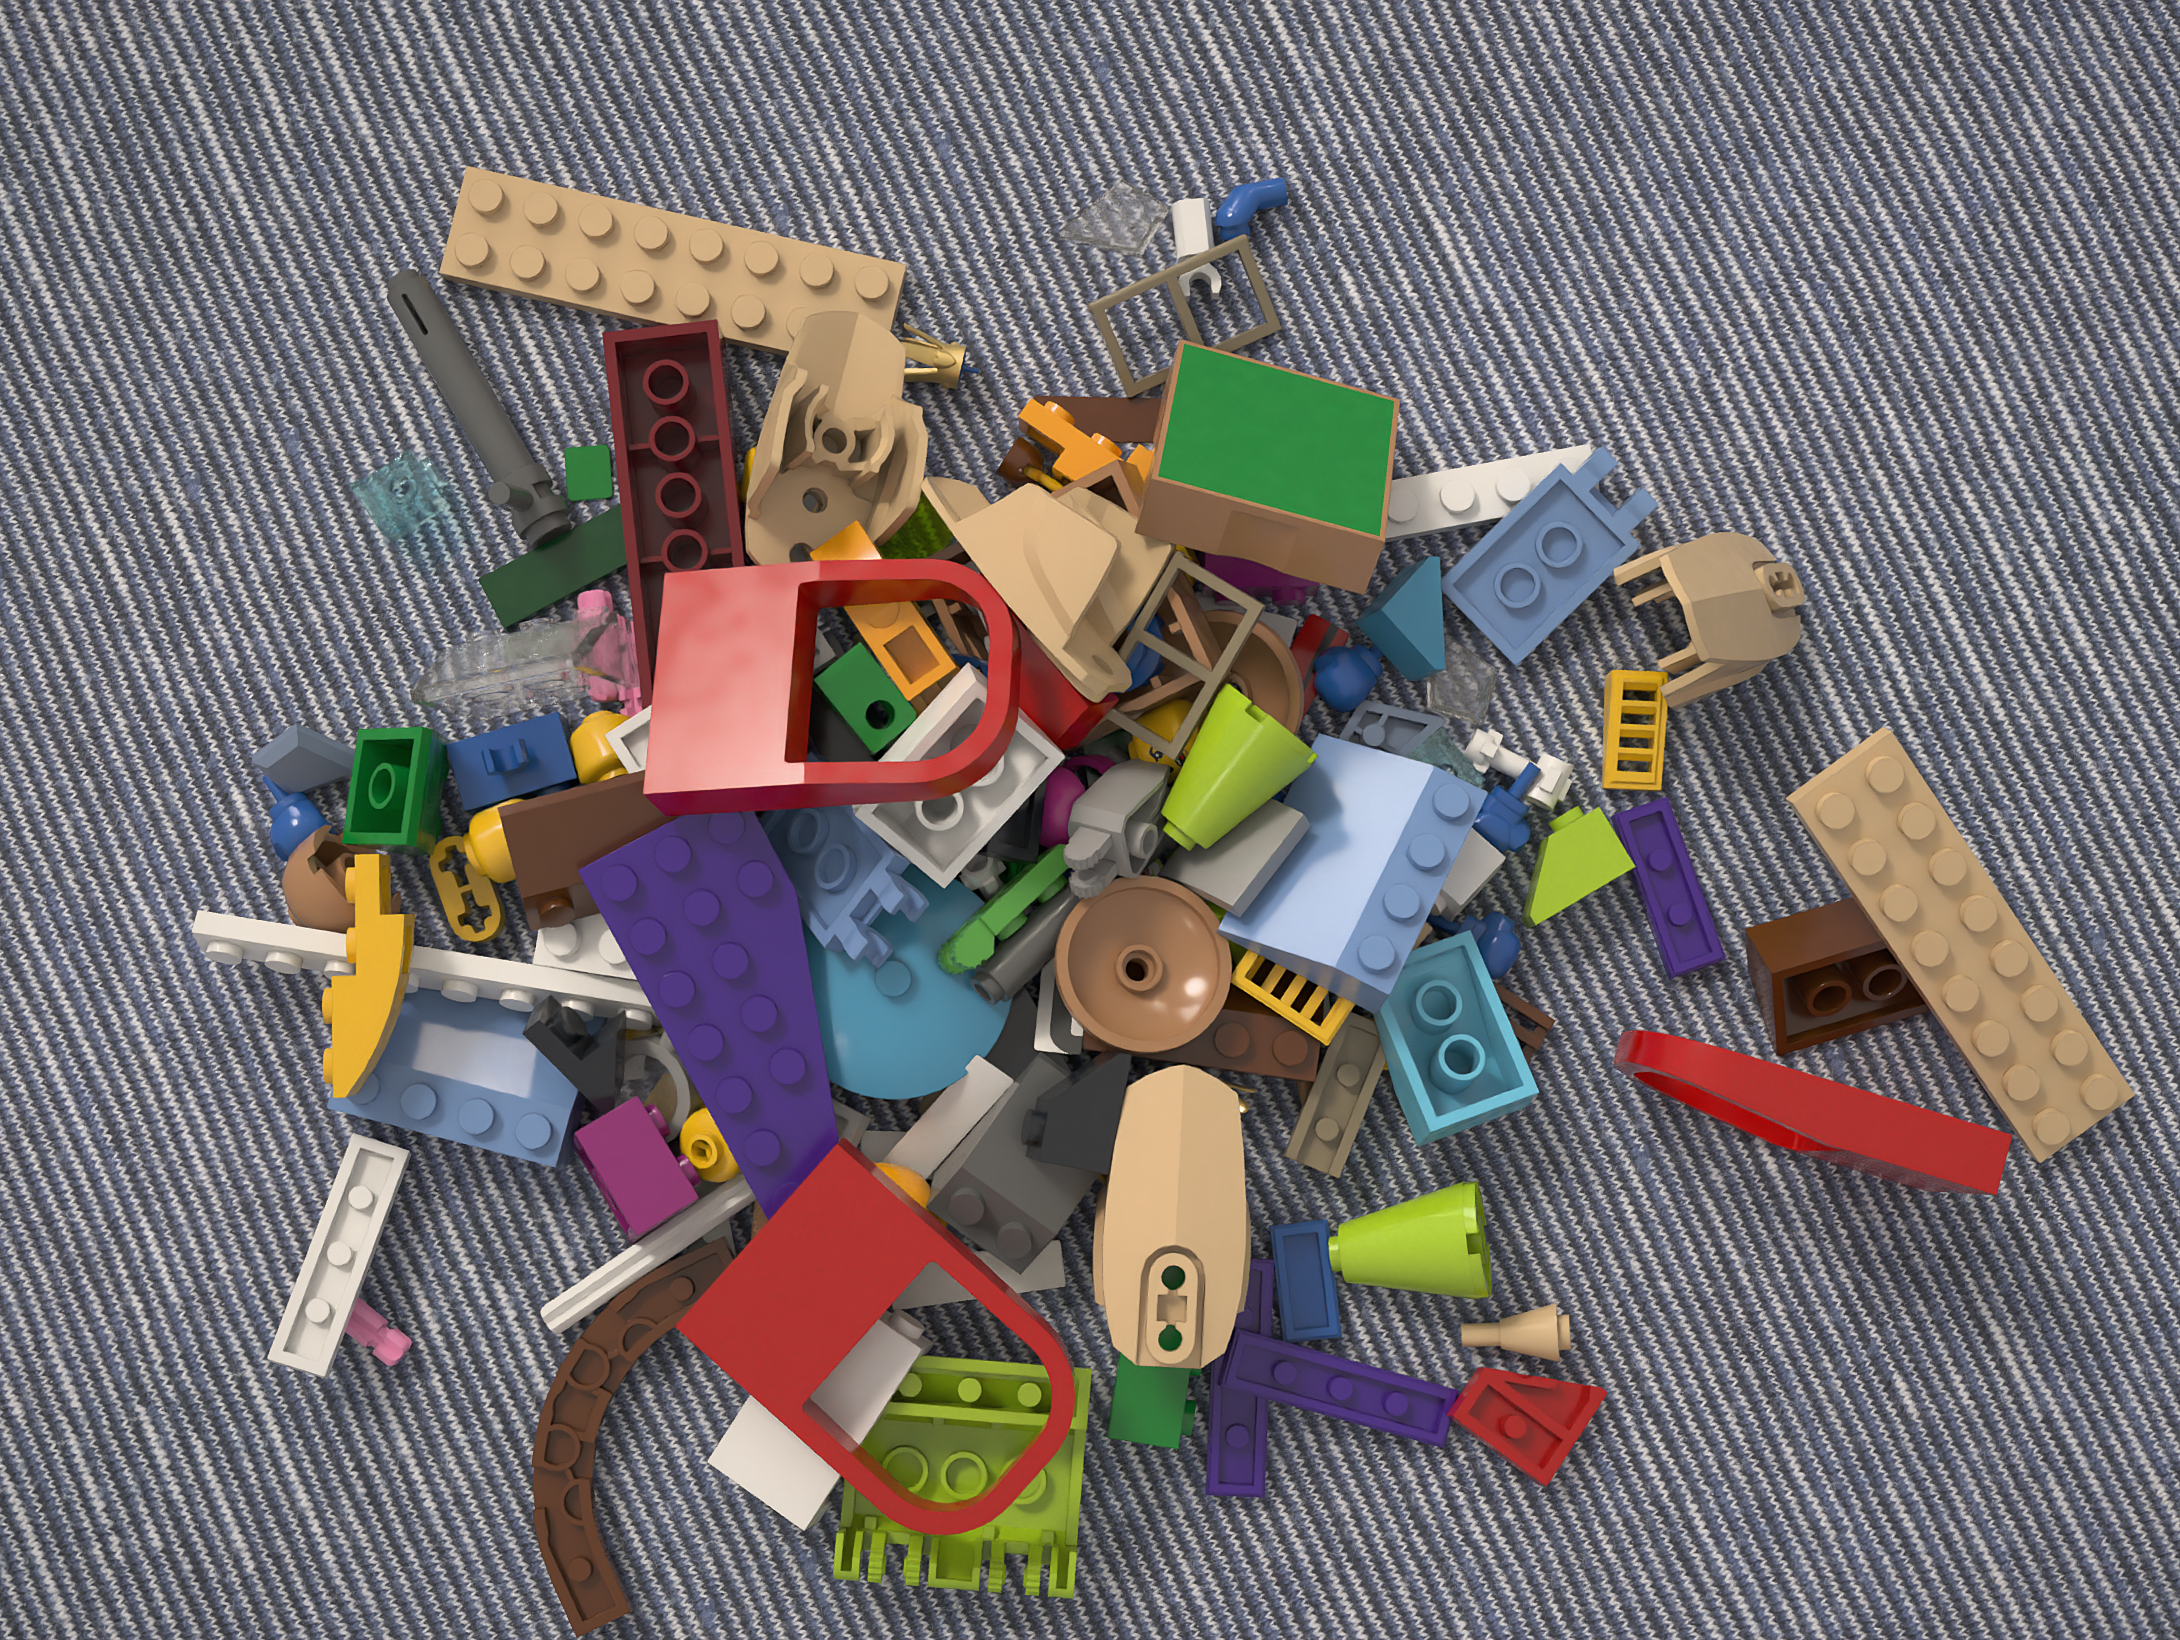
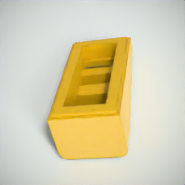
M1612 670L1605 676L1602 789L1661 791L1668 704L1663 698L1660 687L1669 682L1668 672ZM1623 690L1649 691V701L1622 700ZM1621 714L1649 715V725L1621 724ZM1619 738L1648 739V749L1619 747ZM1618 760L1648 762L1647 772L1617 771Z
M1248 949L1232 973L1231 983L1328 1046L1355 1003L1339 996L1322 1024L1318 1026L1310 1019L1329 990L1318 985L1302 1011L1298 1013L1290 1006L1307 982V979L1297 974L1280 1000L1271 995V992L1286 971V968L1275 964L1262 986L1259 987L1251 982L1266 958Z

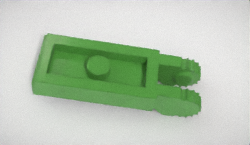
M1058 844L1040 852L1036 864L1026 865L967 919L946 940L947 943L941 944L942 947L937 950L939 954L936 956L938 958L937 964L941 966L940 970L943 969L946 972L945 974L951 973L953 976L956 974L960 975L964 971L973 970L977 966L982 965L981 962L986 961L994 954V936L1000 941L1008 938L1028 919L1022 911L1037 898L1040 903H1044L1068 882L1062 874L1068 869L1063 855L1065 844Z

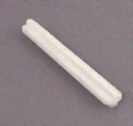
M741 1174L727 1180L699 1199L694 1205L655 1229L542 1307L540 1313L549 1329L555 1334L562 1333L755 1201L756 1197L744 1175Z

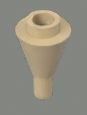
M1557 1303L1500 1319V1322L1461 1324L1463 1347L1501 1346L1503 1350L1560 1362V1350H1571L1569 1314L1558 1315Z

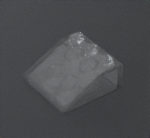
M592 606L575 611L574 620L555 624L553 618H538L520 623L521 631L501 635L499 630H484L466 635L467 643L447 647L410 690L411 701L415 704L465 718L484 721L591 698L593 696L605 695L610 692L640 687L638 662L630 619L614 612H609L608 606Z

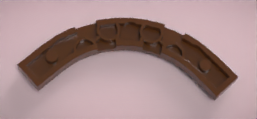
M726 1236L720 1237L668 1262L640 1278L616 1296L594 1319L583 1335L576 1340L558 1369L545 1399L536 1430L532 1455L535 1507L533 1519L542 1558L576 1638L634 1609L609 1553L596 1510L594 1466L598 1438L605 1415L614 1394L638 1359L658 1339L677 1325L735 1259Z

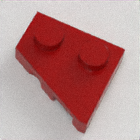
M1478 1367L1446 1416L1535 1483L1547 1487L1608 1392L1602 1387Z

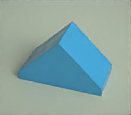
M1429 556L1402 569L1355 621L1357 626L1408 681H1420L1446 670L1440 557Z

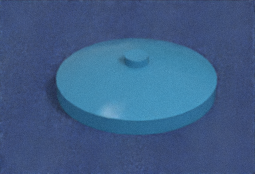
M909 864L901 874V877L927 898L929 906L916 922L910 921L901 909L895 915L890 914L885 909L880 912L870 927L884 936L894 949L880 968L875 967L865 955L860 961H856L844 949L841 953L824 948L801 918L828 1079L849 1091L878 1099L901 1100L927 1096L947 1088L966 1076L969 1072L965 1067L976 1055L985 1059L997 1043L1005 1027L1012 998L1007 1002L1000 1000L996 1005H990L975 992L970 983V979L975 975L974 969H969L960 975L956 974L953 976L951 973L945 974L946 972L943 969L940 970L941 966L937 964L938 958L936 956L939 954L937 950L942 947L941 944L947 943L946 940L983 906L984 902L956 879H953L944 889L915 864ZM994 936L995 948L1001 942L996 936Z

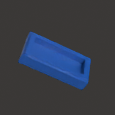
M1328 1219L1268 1225L1272 1259L1274 1260V1276L1282 1340L1294 1343L1342 1337L1335 1275L1332 1271L1328 1242L1330 1234Z

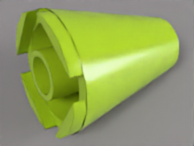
M1226 682L1218 691L1160 812L1169 820L1162 830L1188 851H1191L1196 843L1208 849L1311 767L1319 755Z
M1463 1181L1339 1224L1338 1236L1329 1237L1328 1242L1332 1271H1342L1346 1283L1477 1300L1490 1297L1492 1295L1491 1257L1489 1244H1486L1484 1225L1487 1224L1479 1183L1477 1181Z

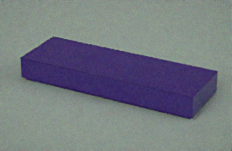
M1668 796L1612 815L1610 818L1616 835L1636 866L1629 871L1668 979L1727 960Z

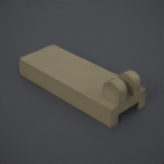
M1350 1012L1329 1045L1326 1046L1317 1069L1316 1080L1310 1086L1283 1156L1340 1178L1386 1062L1374 1021Z

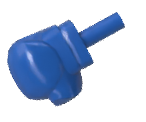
M1355 644L1350 649L1342 646L1329 647L1321 652L1314 661L1316 675L1313 684L1317 693L1334 711L1340 713L1352 711L1366 699L1376 685L1377 679L1383 674V668L1378 659L1384 654L1375 644L1369 649L1360 644Z
M1530 761L1508 791L1496 784L1491 794H1487L1472 825V828L1501 854L1508 850L1518 853L1525 846L1531 834L1529 824L1523 817L1530 807L1522 802L1520 798L1541 769Z
M264 775L262 779L277 801L269 812V816L273 820L270 829L271 843L276 855L286 862L298 845L313 832L324 825L333 824L322 816L321 812L304 792H296L289 795L268 776ZM333 825L328 833L337 835L336 828Z
M1493 911L1481 920L1468 914L1461 925L1455 921L1450 923L1441 914L1435 916L1429 913L1426 919L1428 923L1450 936L1471 930L1492 980L1503 977L1513 966L1520 952V940L1513 932L1515 922L1499 912Z

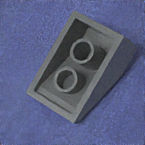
M1042 1052L1033 1059L934 1173L930 1197L926 1204L927 1209L1020 1275L1058 1234L1100 1174L1039 1162L1025 1157L1027 1145H1022L1021 1131L1028 1109L1035 1110L1037 1097L1071 1075V1073Z

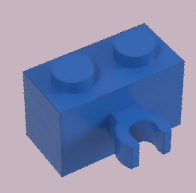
M557 711L446 744L464 811L474 816L478 812L510 799L529 800L572 789L579 785V777L569 746L572 733L568 720Z

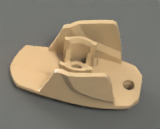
M846 310L824 311L806 316L794 339L765 416L754 455L747 491L745 518L746 553L756 566L791 563L789 552L797 547V545H802L801 552L804 554L806 561H813L809 553L856 520L861 523L875 545L882 546L904 525L918 506L922 490L920 484L924 479L929 435L922 419L923 408L911 404L902 398L906 348L890 331L861 313ZM809 494L817 499L819 504L817 513H812L804 507L803 495Z
M926 476L920 486L928 500L983 575L1026 625L1033 641L1082 695L1097 703L1109 692H1121L1123 694L1132 685L1131 672L1112 646L1132 623L1156 586L1174 552L1175 544L1134 533L1137 522L1136 516L1082 487H1076L1056 499L1040 486L1027 483L991 505L976 486L960 480Z
M1719 532L1703 536L1688 543L1660 549L1613 569L1614 578L1618 586L1663 570L1665 579L1639 590L1635 597L1632 598L1635 607L1652 600L1656 603H1661L1672 597H1677L1683 606L1691 642L1687 648L1658 660L1660 669L1676 674L1700 663L1707 662L1660 687L1663 698L1670 708L1678 710L1750 679L1760 673L1771 660L1787 654L1796 646L1801 638L1800 615L1796 616L1793 608L1804 603L1805 596L1802 584L1796 572L1788 563H1774L1777 559L1760 541L1737 532Z
M1183 1064L1146 1075L1126 1087L1108 1177L1097 1194L1092 1248V1274L1095 1302L1105 1307L1113 1347L1135 1365L1201 1369L1225 1353L1234 1328L1236 1315L1244 1311L1251 1259V1221L1249 1205L1246 1199L1244 1147L1238 1093L1212 1075ZM1172 1265L1179 1266L1185 1273L1184 1283L1174 1290L1168 1289L1161 1279L1164 1269ZM1166 1325H1174L1182 1336L1180 1346L1172 1351L1164 1350L1158 1342L1159 1334L1166 1328Z

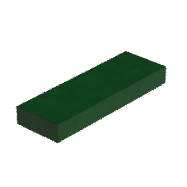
M621 504L478 579L503 628L507 632L627 569Z

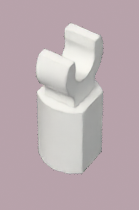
M1197 198L1179 200L1173 203L1171 208L1178 263L1215 247L1209 200ZM1210 263L1180 276L1178 282L1187 302L1190 299L1189 284L1196 279H1203L1209 284L1211 300L1218 299L1221 290V276Z

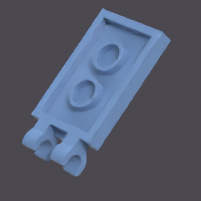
M1603 446L1597 448L1573 474L1562 463L1555 466L1441 578V591L1515 666L1613 573V569L1623 564L1641 546L1630 532L1659 505L1644 488H1638L1618 509L1599 492L1595 485L1618 464L1616 459Z
M812 751L808 754L806 762H830L827 757ZM852 805L766 810L759 819V822L796 889L801 918L824 948L841 953L844 949L856 961H860L865 955L875 967L880 968L894 951L890 942L870 927L880 912L885 909L890 914L895 915L901 909L910 921L916 922L929 906L927 898L901 877V874L911 861L854 815Z

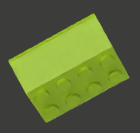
M921 1355L915 1361L861 1447L901 1485L921 1498L941 1503L960 1502L973 1498L988 1489L1004 1473L1044 1426L1052 1404L1051 1384L1045 1366L1042 1364ZM1073 1367L1076 1379L1075 1409L1070 1429L1060 1449L1002 1514L979 1528L952 1535H933L911 1530L888 1518L844 1479L841 1522L836 1533L833 1579L859 1581L863 1550H870L868 1582L881 1583L882 1577L886 1573V1546L889 1543L909 1545L908 1555L904 1559L903 1567L905 1585L919 1586L923 1555H930L928 1587L979 1591L983 1559L990 1560L988 1592L1001 1593L1006 1578L1005 1553L1028 1555V1565L1024 1567L1023 1586L1026 1589L1025 1595L1039 1596L1041 1564L1050 1565L1048 1597L1073 1599L1092 1369Z

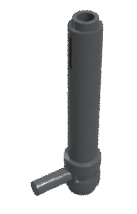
M408 269L393 276L386 284V288L389 291L386 296L387 301L494 483L488 490L489 499L492 503L500 505L503 510L511 511L514 516L511 521L513 528L520 539L528 540L533 549L571 530L572 524L567 518L570 514L568 506L561 495L553 494L550 489L553 485L551 477L543 464L535 463L427 277L418 275L414 269Z
M1118 745L1112 748L1105 756L1110 758L1116 765L1131 760V757ZM1175 781L1167 783V786L1173 787ZM1165 833L1141 874L1165 851L1168 853L1173 852L1180 844ZM1116 875L1113 880L1124 876ZM1069 878L1067 879L1068 882L1055 895L1038 906L1027 917L1026 922L1018 930L994 948L993 955L986 961L981 962L982 965L974 969L975 975L970 979L971 986L988 1004L996 1005L1000 1000L1003 1002L1009 1001L1054 958L1061 927L1069 913L1082 899L1079 896H1074V892H1071Z

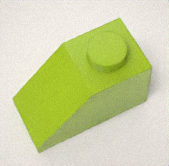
M1578 805L1549 822L1554 833L1540 841L1521 918L1526 929L1536 926L1636 867L1600 807L1584 815Z

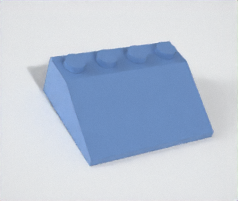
M1319 733L1311 747L1319 757L1311 767L1294 780L1283 804L1303 813L1311 827L1243 915L1239 918L1227 911L1216 933L1377 1014L1389 997L1488 792L1436 766Z
M418 987L417 992L405 993L402 1008L390 1040L375 1069L359 1092L345 1098H333L332 1087L327 1108L558 1168L568 1166L573 1148L574 1132L578 1130L586 1097L522 1034L532 1011L511 1010L502 1006L499 1003L500 1000L477 997L474 1002H459L444 997L439 990ZM593 1016L592 1020L584 1021L587 1032L592 1036L607 1024L608 1018Z

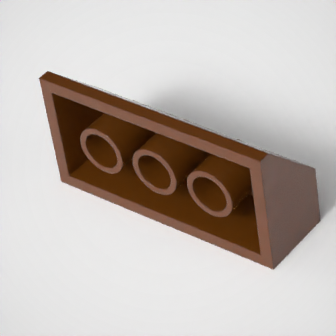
M645 770L497 807L530 931L546 927H562L572 920L599 914L600 911L578 870L679 817H666L643 795Z
M1853 897L1745 929L1748 973L1772 1049L1776 1056L1931 1011Z
M1264 960L1251 982L1261 987L1276 963ZM1232 961V973H1233L1237 966H1236V964ZM1135 962L1127 963L1126 974L1134 981H1142L1144 977L1142 967ZM1286 969L1271 995L1280 1000L1297 974ZM1307 980L1290 1007L1300 1013L1318 985ZM1230 983L1225 1003L1215 1020L1196 1038L1176 1049L1155 1054L1129 1053L1103 1044L1084 1030L1081 1051L1102 1053L1108 1050L1132 1055L1131 1058L1313 1083L1316 1080L1321 1041L1241 988ZM1324 999L1310 1019L1318 1026L1323 1022Z

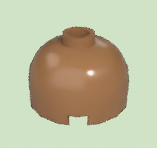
M324 825L300 843L289 856L282 878L283 892L288 906V914L296 926L347 934L349 927H355V903L347 902L345 892L347 868L355 867V855L377 853L374 849L342 844L343 832L339 836L330 834L328 832L333 825ZM399 891L391 897V914L400 913L402 899Z

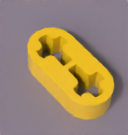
M446 837L436 844L434 855L430 856L429 863L449 924L454 933L463 940L478 944L490 942L499 936L506 922L505 908L496 883L487 875L480 877L472 868L470 862L465 865V873L469 881L468 885H462L457 873L445 871L444 864L452 860L450 851L457 848L460 853L466 855L463 837ZM472 893L477 905L485 909L490 908L492 916L484 919L485 930L481 932L474 926L464 925L463 918L471 914L467 895Z

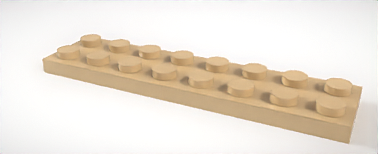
M467 166L439 273L444 280L653 327L717 319L726 343L788 356L804 318L824 311L846 310L858 312L873 319L893 333L907 275V265Z
M1882 727L1785 798L2032 1158L2039 1163L2043 1162L2135 1095L1892 731Z

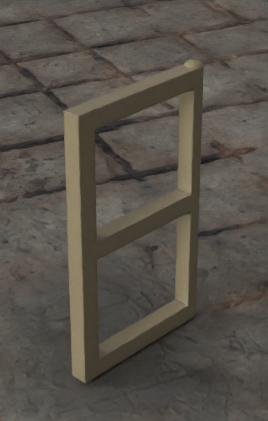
M1246 234L1228 240L1087 305L1088 311L1095 319L1128 398L1166 382L1171 365L1134 381L1105 309L1165 283L1188 341L1204 345L1177 277L1237 250L1265 322L1215 344L1211 348L1230 353L1282 329L1251 252L1249 239Z
M1176 551L1120 648L1118 655L1127 664L1138 643L1141 642L1206 683L1172 742L1115 707H1112L1104 717L1174 761L1178 760L1264 612L1266 605L1186 558L1183 552ZM1180 570H1183L1247 609L1245 616L1213 671L1146 630Z

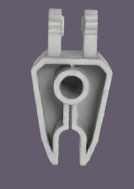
M1136 758L1111 766L1073 803L1068 822V835L1070 839L1069 844L1065 845V849H1063L1065 864L1068 865V868H1073V871H1075L1071 872V877H1069L1071 892H1074V896L1086 899L1089 897L1094 898V896L1100 895V892L1104 891V887H1108L1116 875L1138 879L1166 833L1162 829L1169 820L1160 812L1172 787L1167 786L1170 775L1169 765Z

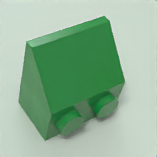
M426 727L358 729L342 844L403 855H434L435 841L441 830L439 812L443 784L446 782L449 773L446 744H449L450 740L435 730Z

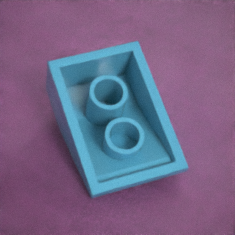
M1471 930L1412 950L1389 997L1377 1014L1373 1013L1396 1096L1415 1142L1419 1147L1521 1110L1537 1096L1539 1090Z

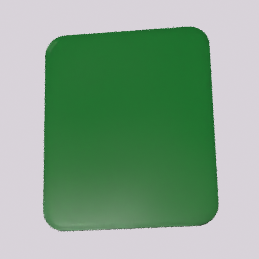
M607 445L567 448L564 456L568 499L570 501L610 498L613 494L609 447Z

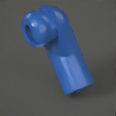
M1279 177L1242 184L1232 189L1216 212L1215 224L1220 226L1221 239L1226 242L1242 234H1246L1249 237L1250 229L1248 222L1256 211L1287 205L1288 198L1284 178Z

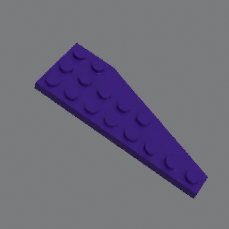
M754 811L683 815L584 866L578 872L769 1221L839 1142L797 892Z

